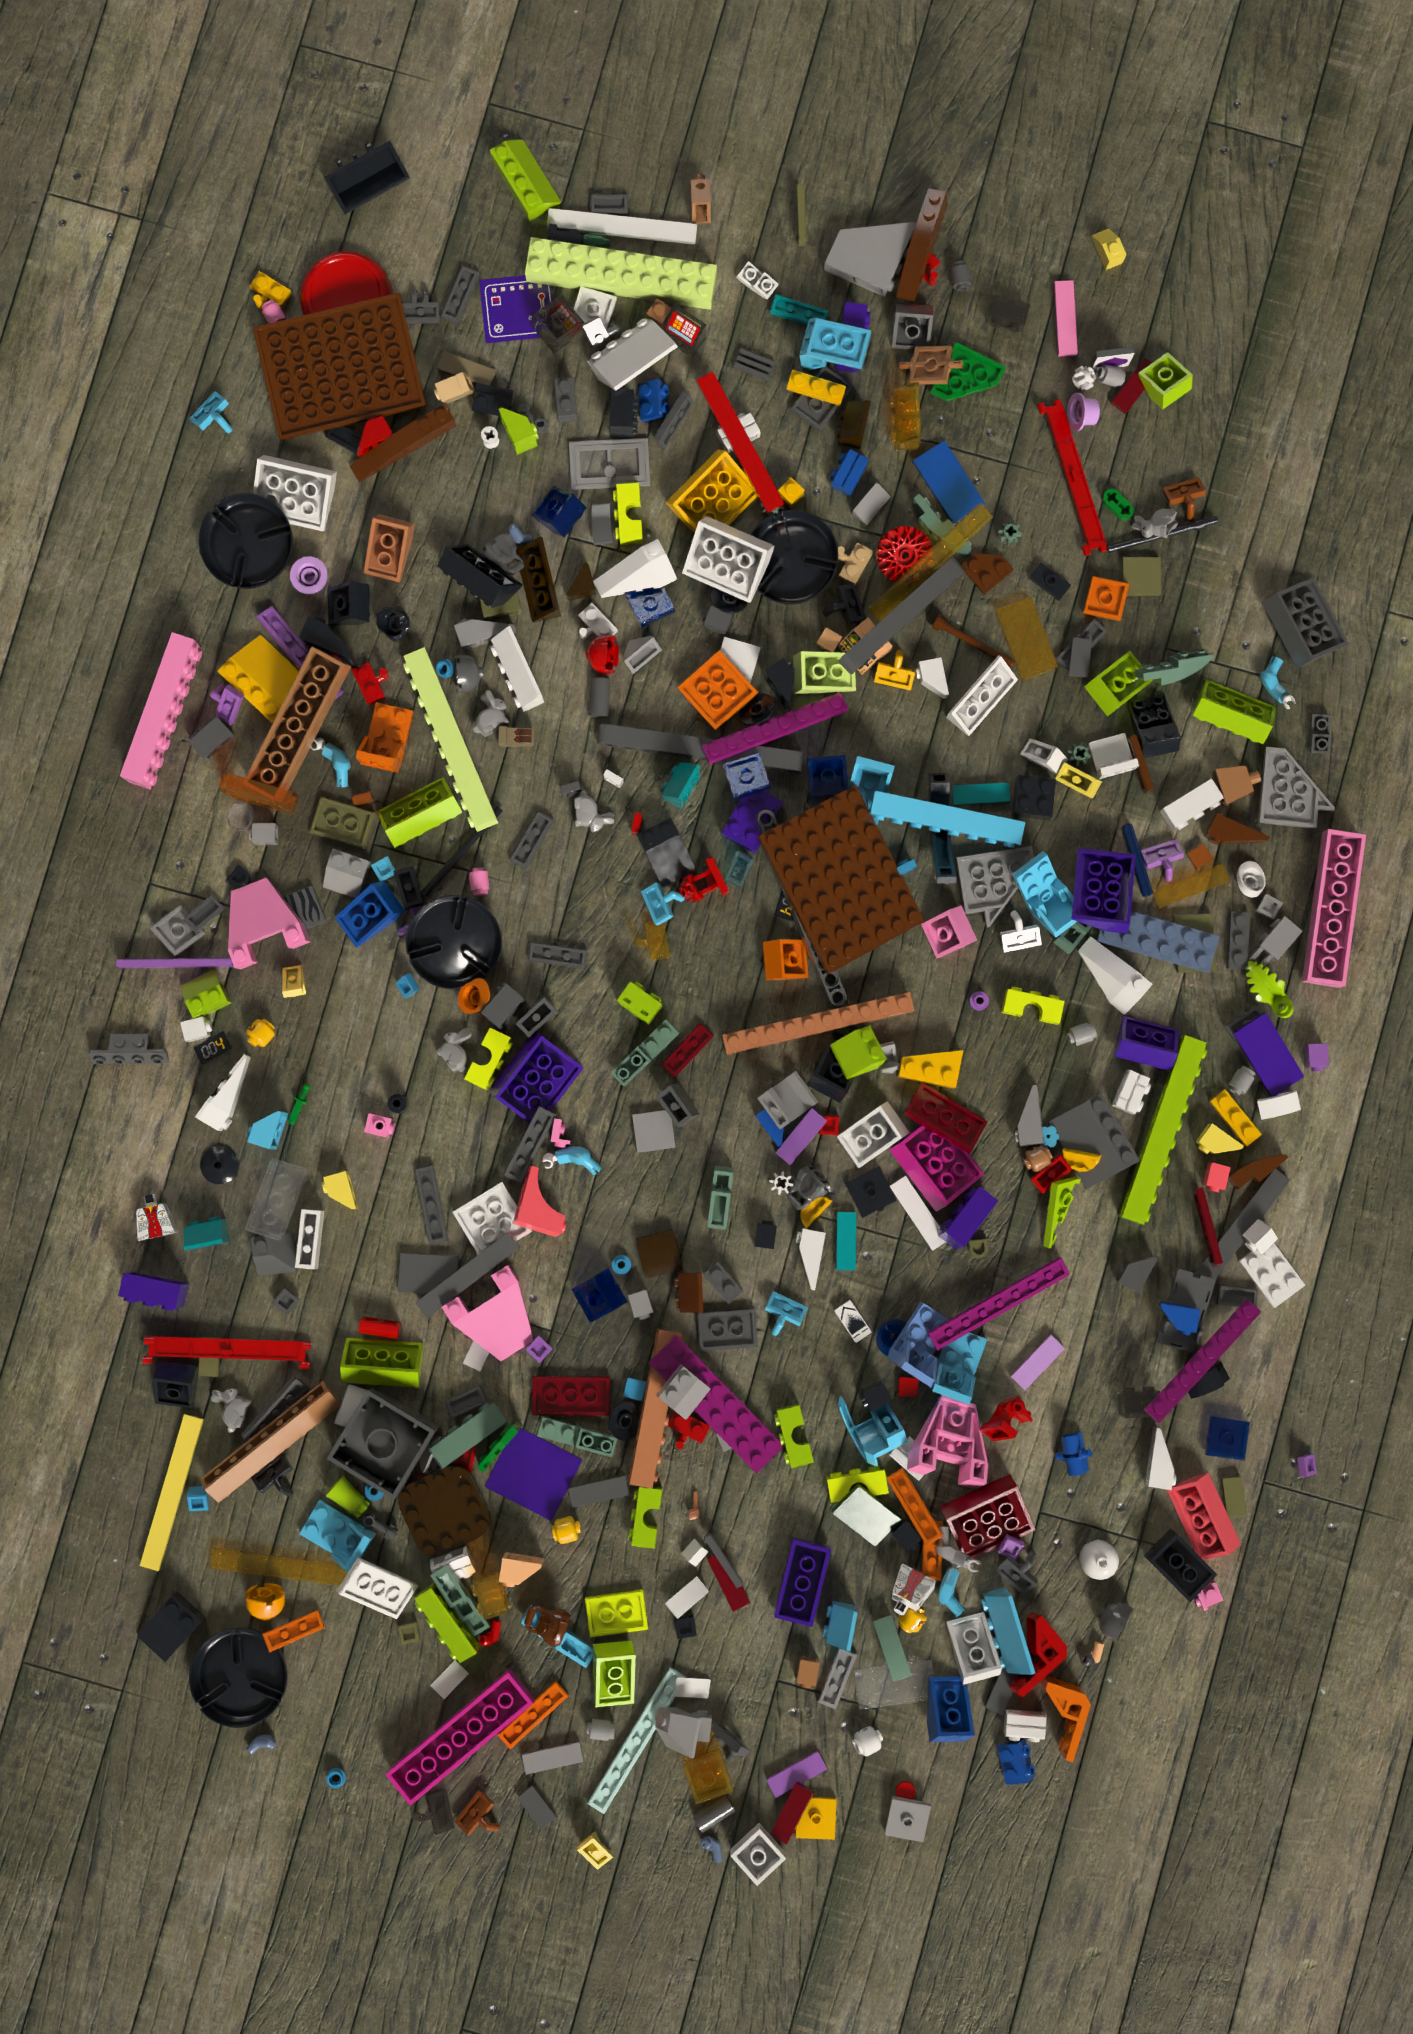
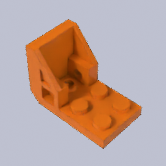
M376 702L368 737H364L357 750L356 759L359 763L398 773L401 768L414 712Z
M1046 1676L1040 1682L1062 1717L1067 1718L1064 1729H1066L1064 1737L1061 1736L1058 1748H1060V1752L1065 1760L1073 1762L1091 1704L1080 1686Z

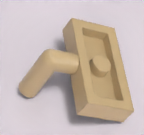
M857 543L850 556L844 553V547L840 546L838 547L839 559L845 562V565L839 577L856 585L874 551Z

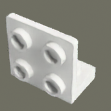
M1125 733L1088 744L1098 780L1135 770L1139 766L1137 758H1132Z

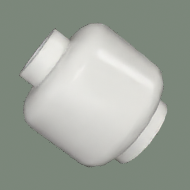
M868 1726L856 1732L852 1742L859 1755L869 1756L881 1749L883 1737L878 1729L874 1730V1728Z

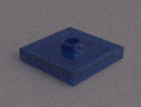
M653 587L642 589L643 591L638 592L634 590L626 594V598L641 628L676 612L664 587L656 589Z
M760 753L723 763L734 799L771 788Z
M1210 1416L1205 1455L1245 1461L1250 1422Z

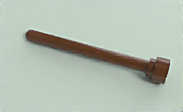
M938 615L931 627L937 631L944 630L995 659L998 655L1001 656L1010 667L1015 665L1013 659L947 623L948 621L945 620V617Z

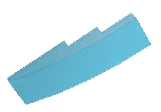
M529 1608L519 1620L523 1625ZM536 1611L534 1619L531 1624L532 1627L537 1626L538 1619L541 1615L539 1611ZM566 1629L560 1646H554L555 1649L585 1668L593 1659V1647L568 1629Z

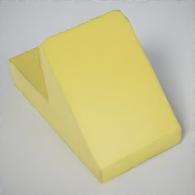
M302 965L283 968L282 993L284 998L306 994Z
M593 1832L576 1847L577 1851L597 1870L613 1858L611 1852L600 1842L596 1832Z

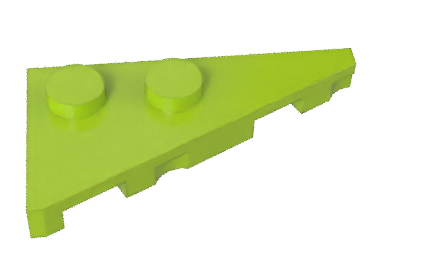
M1074 1176L1052 1182L1043 1246L1052 1248L1057 1237L1054 1234L1058 1222L1063 1223L1069 1205L1074 1198L1071 1192L1075 1184H1080L1081 1178Z

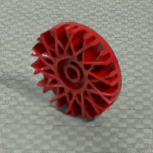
M906 525L895 527L885 533L876 550L877 565L883 575L893 582L900 584L914 583V580L918 581L919 577H924V573H927L928 567L932 565L930 562L933 561L932 554H934L928 536L921 530ZM906 551L905 557L902 558V553Z

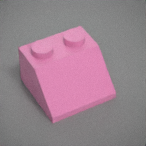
M962 906L947 910L921 924L937 959L977 941Z

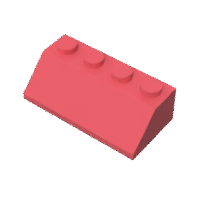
M1209 1473L1193 1476L1172 1486V1490H1167L1194 1551L1203 1560L1231 1554L1241 1545Z

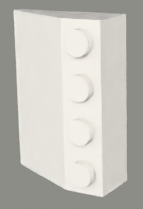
M645 318L640 320L632 330L629 329L623 332L621 338L609 342L606 345L607 348L595 352L587 362L600 382L614 390H618L678 346L653 320Z
M263 455L257 459L253 494L263 496L275 503L286 515L290 524L325 531L335 490L337 472Z
M706 516L698 522L682 573L750 603L769 564L774 545Z

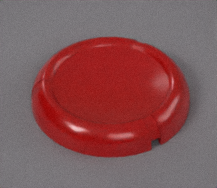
M340 251L324 256L311 266L302 281L300 305L303 315L390 295L393 294V288L386 272L375 260L362 253Z

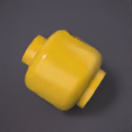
M264 1018L262 1020L256 1019L246 1030V1034L249 1037L247 1041L254 1047L257 1045L265 1047L275 1035L274 1026Z
M572 1516L556 1519L554 1525H552L554 1540H558L560 1544L576 1541L578 1533H581L579 1521L575 1522Z
M921 1605L917 1611L908 1608L904 1615L899 1614V1626L907 1633L918 1632L927 1620V1616L924 1613L925 1608Z

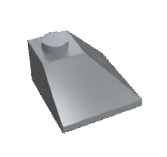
M658 1707L655 1728L665 1746L689 1758H694L701 1718L677 1707Z

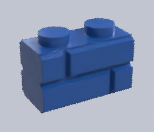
M848 449L846 454L842 453L838 461L840 466L838 470H833L829 479L832 481L831 487L847 496H851L869 459L851 449Z

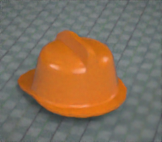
M477 978L461 987L458 993V1005L464 1013H475L483 1010L482 1006L484 1003L485 1006L487 1005L491 995L487 982L482 978Z

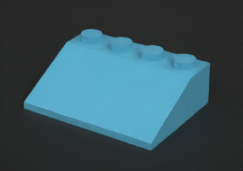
M1005 1587L982 1593L984 1599L981 1600L983 1610L988 1611L989 1618L986 1620L989 1629L993 1630L995 1637L992 1639L995 1648L1000 1651L999 1661L1002 1669L1005 1668L1007 1673L1035 1674L1012 1595Z

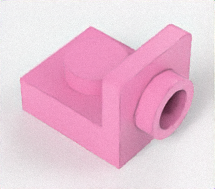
M554 1119L551 1142H555L554 1146L566 1148V1144L570 1145L571 1141L560 1139V1135L564 1136L566 1124H562L563 1120Z
M1213 1581L1193 1600L1197 1607L1205 1611L1208 1610L1207 1607L1223 1601L1217 1583Z

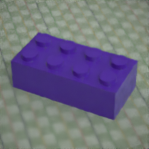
M792 1537L773 1613L775 1618L810 1627L813 1626L831 1553L830 1546Z

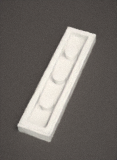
M904 1176L890 1185L891 1190L931 1250L933 1251L944 1244L945 1241L939 1237V1234L942 1232L939 1230L940 1226L908 1178Z

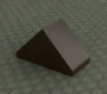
M586 562L566 594L569 601L596 595L589 564Z

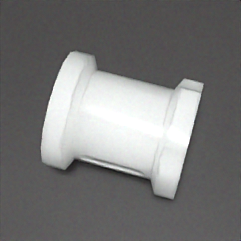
M491 426L485 427L481 432L484 446L489 449L497 447L499 444L497 430Z

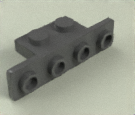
M110 1034L108 1050H89L92 1064L97 1065L169 1063V1057L165 1049H149V1034Z

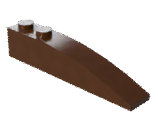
M928 188L903 267L896 295L899 299L915 302L948 206L947 193L945 191Z
M444 403L379 443L351 464L350 468L360 483L455 428V419Z

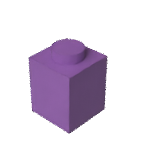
M1328 1043L1303 1045L1305 1068H1311V1071H1323V1067L1329 1066Z

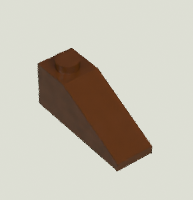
M1218 813L1212 817L1204 835L1210 843L1215 845L1264 843L1269 839V836Z

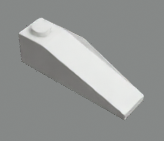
M656 539L640 547L593 582L601 598L621 595L633 590L639 592L645 588H661L677 580V577L662 545Z
M1091 936L1078 950L1086 966L1095 977L1097 984L1106 995L1108 1002L1123 1015L1152 986V983Z
M244 1054L229 1072V1080L221 1082L216 1096H210L195 1116L197 1119L217 1131L226 1130L232 1123L231 1117L234 1114L251 1059L250 1056Z

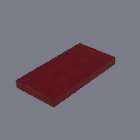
M923 1082L919 1085L904 1112V1115L969 1154L972 1152L988 1122Z
M1201 1187L1194 1191L1193 1196L1212 1267H1218L1223 1264L1204 1188Z
M533 1376L532 1415L610 1416V1376Z

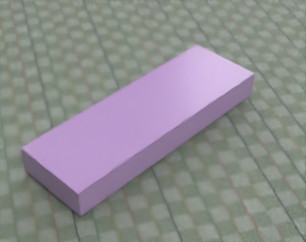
M1049 1335L1011 1377L1026 1390L1065 1348L1052 1335Z

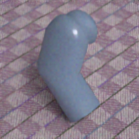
M512 523L509 526L508 533L511 534L515 543L528 544L533 541V535L523 534L518 524Z
M260 1734L246 1749L251 1754H254L259 1747L273 1749L276 1746V1740L271 1735Z
M705 1836L700 1842L701 1847L712 1852L714 1863L722 1862L720 1842L711 1836Z

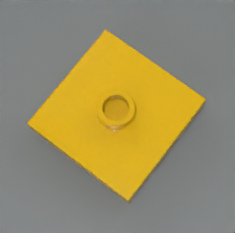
M812 1797L796 1828L795 1837L835 1840L837 1799Z

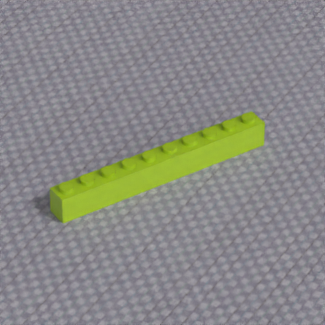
M1187 1035L1180 1038L1178 1055L1164 1084L1139 1156L1140 1161L1137 1162L1119 1214L1121 1218L1141 1225L1149 1221L1151 1203H1155L1157 1186L1161 1185L1164 1175H1162L1163 1168H1166L1169 1164V1151L1174 1148L1176 1131L1181 1129L1183 1123L1180 1120L1181 1116L1188 1109V1096L1192 1095L1195 1084H1193L1194 1079L1199 1076L1201 1071L1199 1064L1201 1059H1204L1207 1054L1206 1042Z

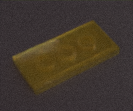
M1032 597L995 611L1022 681L1058 668Z

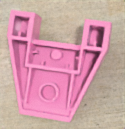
M268 878L231 891L228 952L234 968L241 970L258 963L252 943L277 933H283L287 947L292 949L311 942L304 923Z
M510 1265L491 1275L501 1293L470 1312L461 1296L442 1306L445 1314L455 1327L500 1361L534 1341L520 1281Z
M941 1395L908 1452L907 1470L925 1475L936 1470V1459L959 1465V1485L976 1489L987 1484L988 1462L982 1432L980 1431L981 1427L976 1404L970 1403L968 1405Z

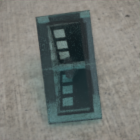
M737 850L725 881L742 888L754 863V857Z

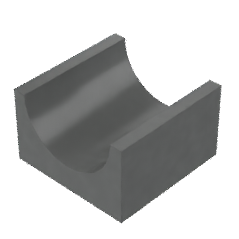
M373 1387L367 1390L327 1459L390 1498L395 1499L402 1492L412 1470L441 1426L378 1388Z

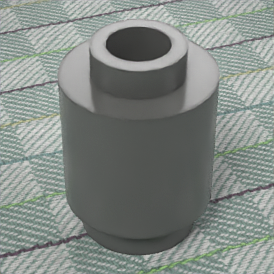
M965 261L952 263L950 274L953 288L957 289V291L967 290L971 285L968 265H966Z

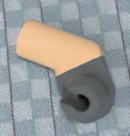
M1095 1641L1093 1650L1081 1657V1664L1085 1667H1090L1101 1660L1104 1644Z

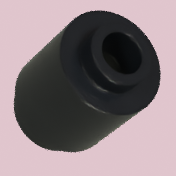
M394 1094L388 1099L387 1104L390 1111L397 1114L407 1111L409 1101L404 1095ZM396 1100H399L401 1103L399 1107L394 1106Z

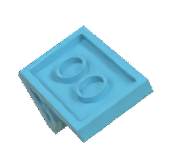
M818 318L809 319L799 354L801 368L813 370L826 367L827 362L862 369L872 334L871 330Z
M857 756L848 788L857 785L868 809H870L874 791L887 793L895 766ZM874 819L876 825H878L879 820Z
M1044 851L1012 874L1027 908L1055 938L1077 922L1071 919L1073 895L1057 878L1048 855Z
M969 1332L944 1346L938 1357L936 1381L932 1388L929 1386V1389L969 1405L976 1379L974 1375L987 1339Z
M320 1499L301 1530L300 1535L332 1553L331 1558L344 1571L349 1572L358 1557L362 1559L376 1533Z

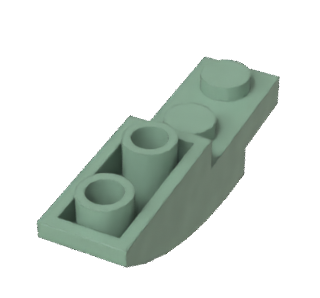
M920 494L914 497L912 504L921 514L917 523L923 530L946 548L966 556L970 554L972 549L970 547L972 546L971 542L967 537L963 538L959 532L958 525L949 519L942 523V517L938 512H934L931 509V504L926 497H922Z
M1195 649L1192 653L1178 652L1177 655L1170 656V662H1161L1158 666L1143 665L1142 668L1135 669V677L1143 681L1153 679V682L1159 685L1170 684L1200 670L1213 659V654L1207 652L1206 649Z
M666 1019L611 1074L623 1086H626L668 1046L680 1031Z
M541 1416L536 1433L538 1437L572 1445L579 1449L609 1457L613 1456L617 1439L613 1436Z

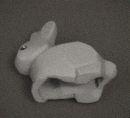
M1160 509L1153 514L1150 520H1144V518L1137 515L1134 517L1132 528L1141 531V534L1146 538L1152 535L1167 538L1170 531L1178 525V522L1175 520L1177 512L1173 509Z
M487 690L480 697L487 705V709L480 711L476 719V725L472 728L475 733H481L485 737L499 729V726H507L509 724V720L503 711L507 708V704L500 699H494L490 690Z
M582 790L579 793V797L574 798L577 818L575 821L576 827H589L590 831L595 833L602 829L604 824L614 823L613 813L598 814L597 804L592 797L588 796L586 790Z
M468 1028L462 1029L459 1033H446L443 1036L445 1043L436 1050L437 1054L442 1056L454 1073L458 1071L465 1073L467 1071V1053L461 1044L472 1035Z
M230 1388L224 1392L213 1390L211 1392V1400L224 1403L221 1414L224 1423L227 1425V1432L232 1433L236 1428H243L246 1420L245 1416L252 1401L238 1396L239 1390L237 1388Z

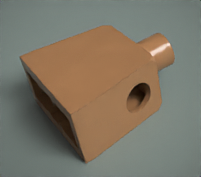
M696 174L694 179L690 181L692 224L711 223L709 179H705L704 174Z
M1246 766L1220 768L1212 772L1214 783L1224 797L1220 800L1222 807L1254 791L1252 784L1261 782L1259 772L1248 773Z

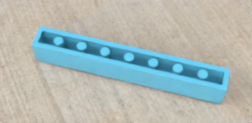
M879 791L873 792L869 814L873 815L872 819L884 821V818L892 819L891 823L900 825L903 822H908L910 827L921 829L922 826H927L929 831L940 833V829L946 830L948 835L959 836V833L965 834L967 839L977 840L980 837L984 838L986 843L996 844V841L1004 842L1003 846L1015 848V845H1021L1025 826L1023 821Z

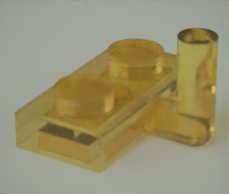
M654 922L645 923L648 939L641 940L637 938L635 946L637 948L649 946L652 961L671 958L664 923L660 925H655Z

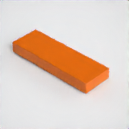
M936 1521L939 1527H943V1521ZM937 1540L928 1546L923 1541L922 1574L935 1581H941L942 1557L936 1553L934 1548L937 1545Z
M316 1610L262 1635L270 1653L320 1631L325 1626L319 1611Z

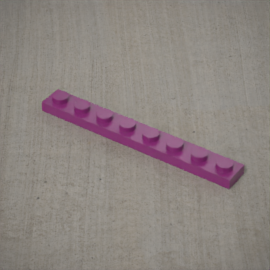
M839 692L766 720L761 724L753 725L701 745V749L710 765L848 711V706Z
M1058 1257L931 1329L927 1334L934 1348L939 1350L1064 1279L1070 1273L1063 1259Z
M1246 1299L1144 1411L1159 1424L1259 1316L1261 1311Z

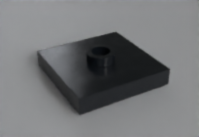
M880 1166L845 1183L862 1218L897 1201Z

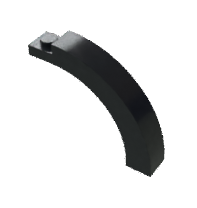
M929 773V802L950 806V780L948 773ZM941 829L940 833L930 831L934 878L937 884L956 883L957 876L953 861L951 835L947 834L948 831Z

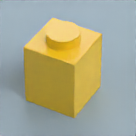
M790 477L778 490V493L783 499L784 504L791 510L804 497L805 490Z

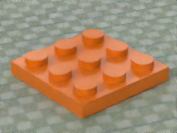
M720 650L677 687L680 693L715 731L758 694V691Z

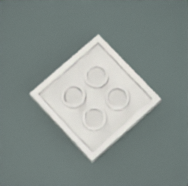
M503 1182L453 1211L454 1216L477 1254L481 1253L507 1232L510 1233L515 1241L532 1232L531 1229L512 1224L517 1205Z

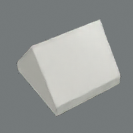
M694 1538L683 1550L682 1555L688 1562L697 1566L709 1551Z

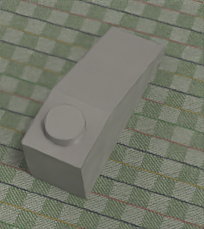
M463 619L454 625L463 651L491 642V639L506 627L511 626L513 633H517L513 624Z
M1037 1085L1032 1086L1018 1124V1131H1015L1016 1142H1020L1021 1147L1044 1144Z

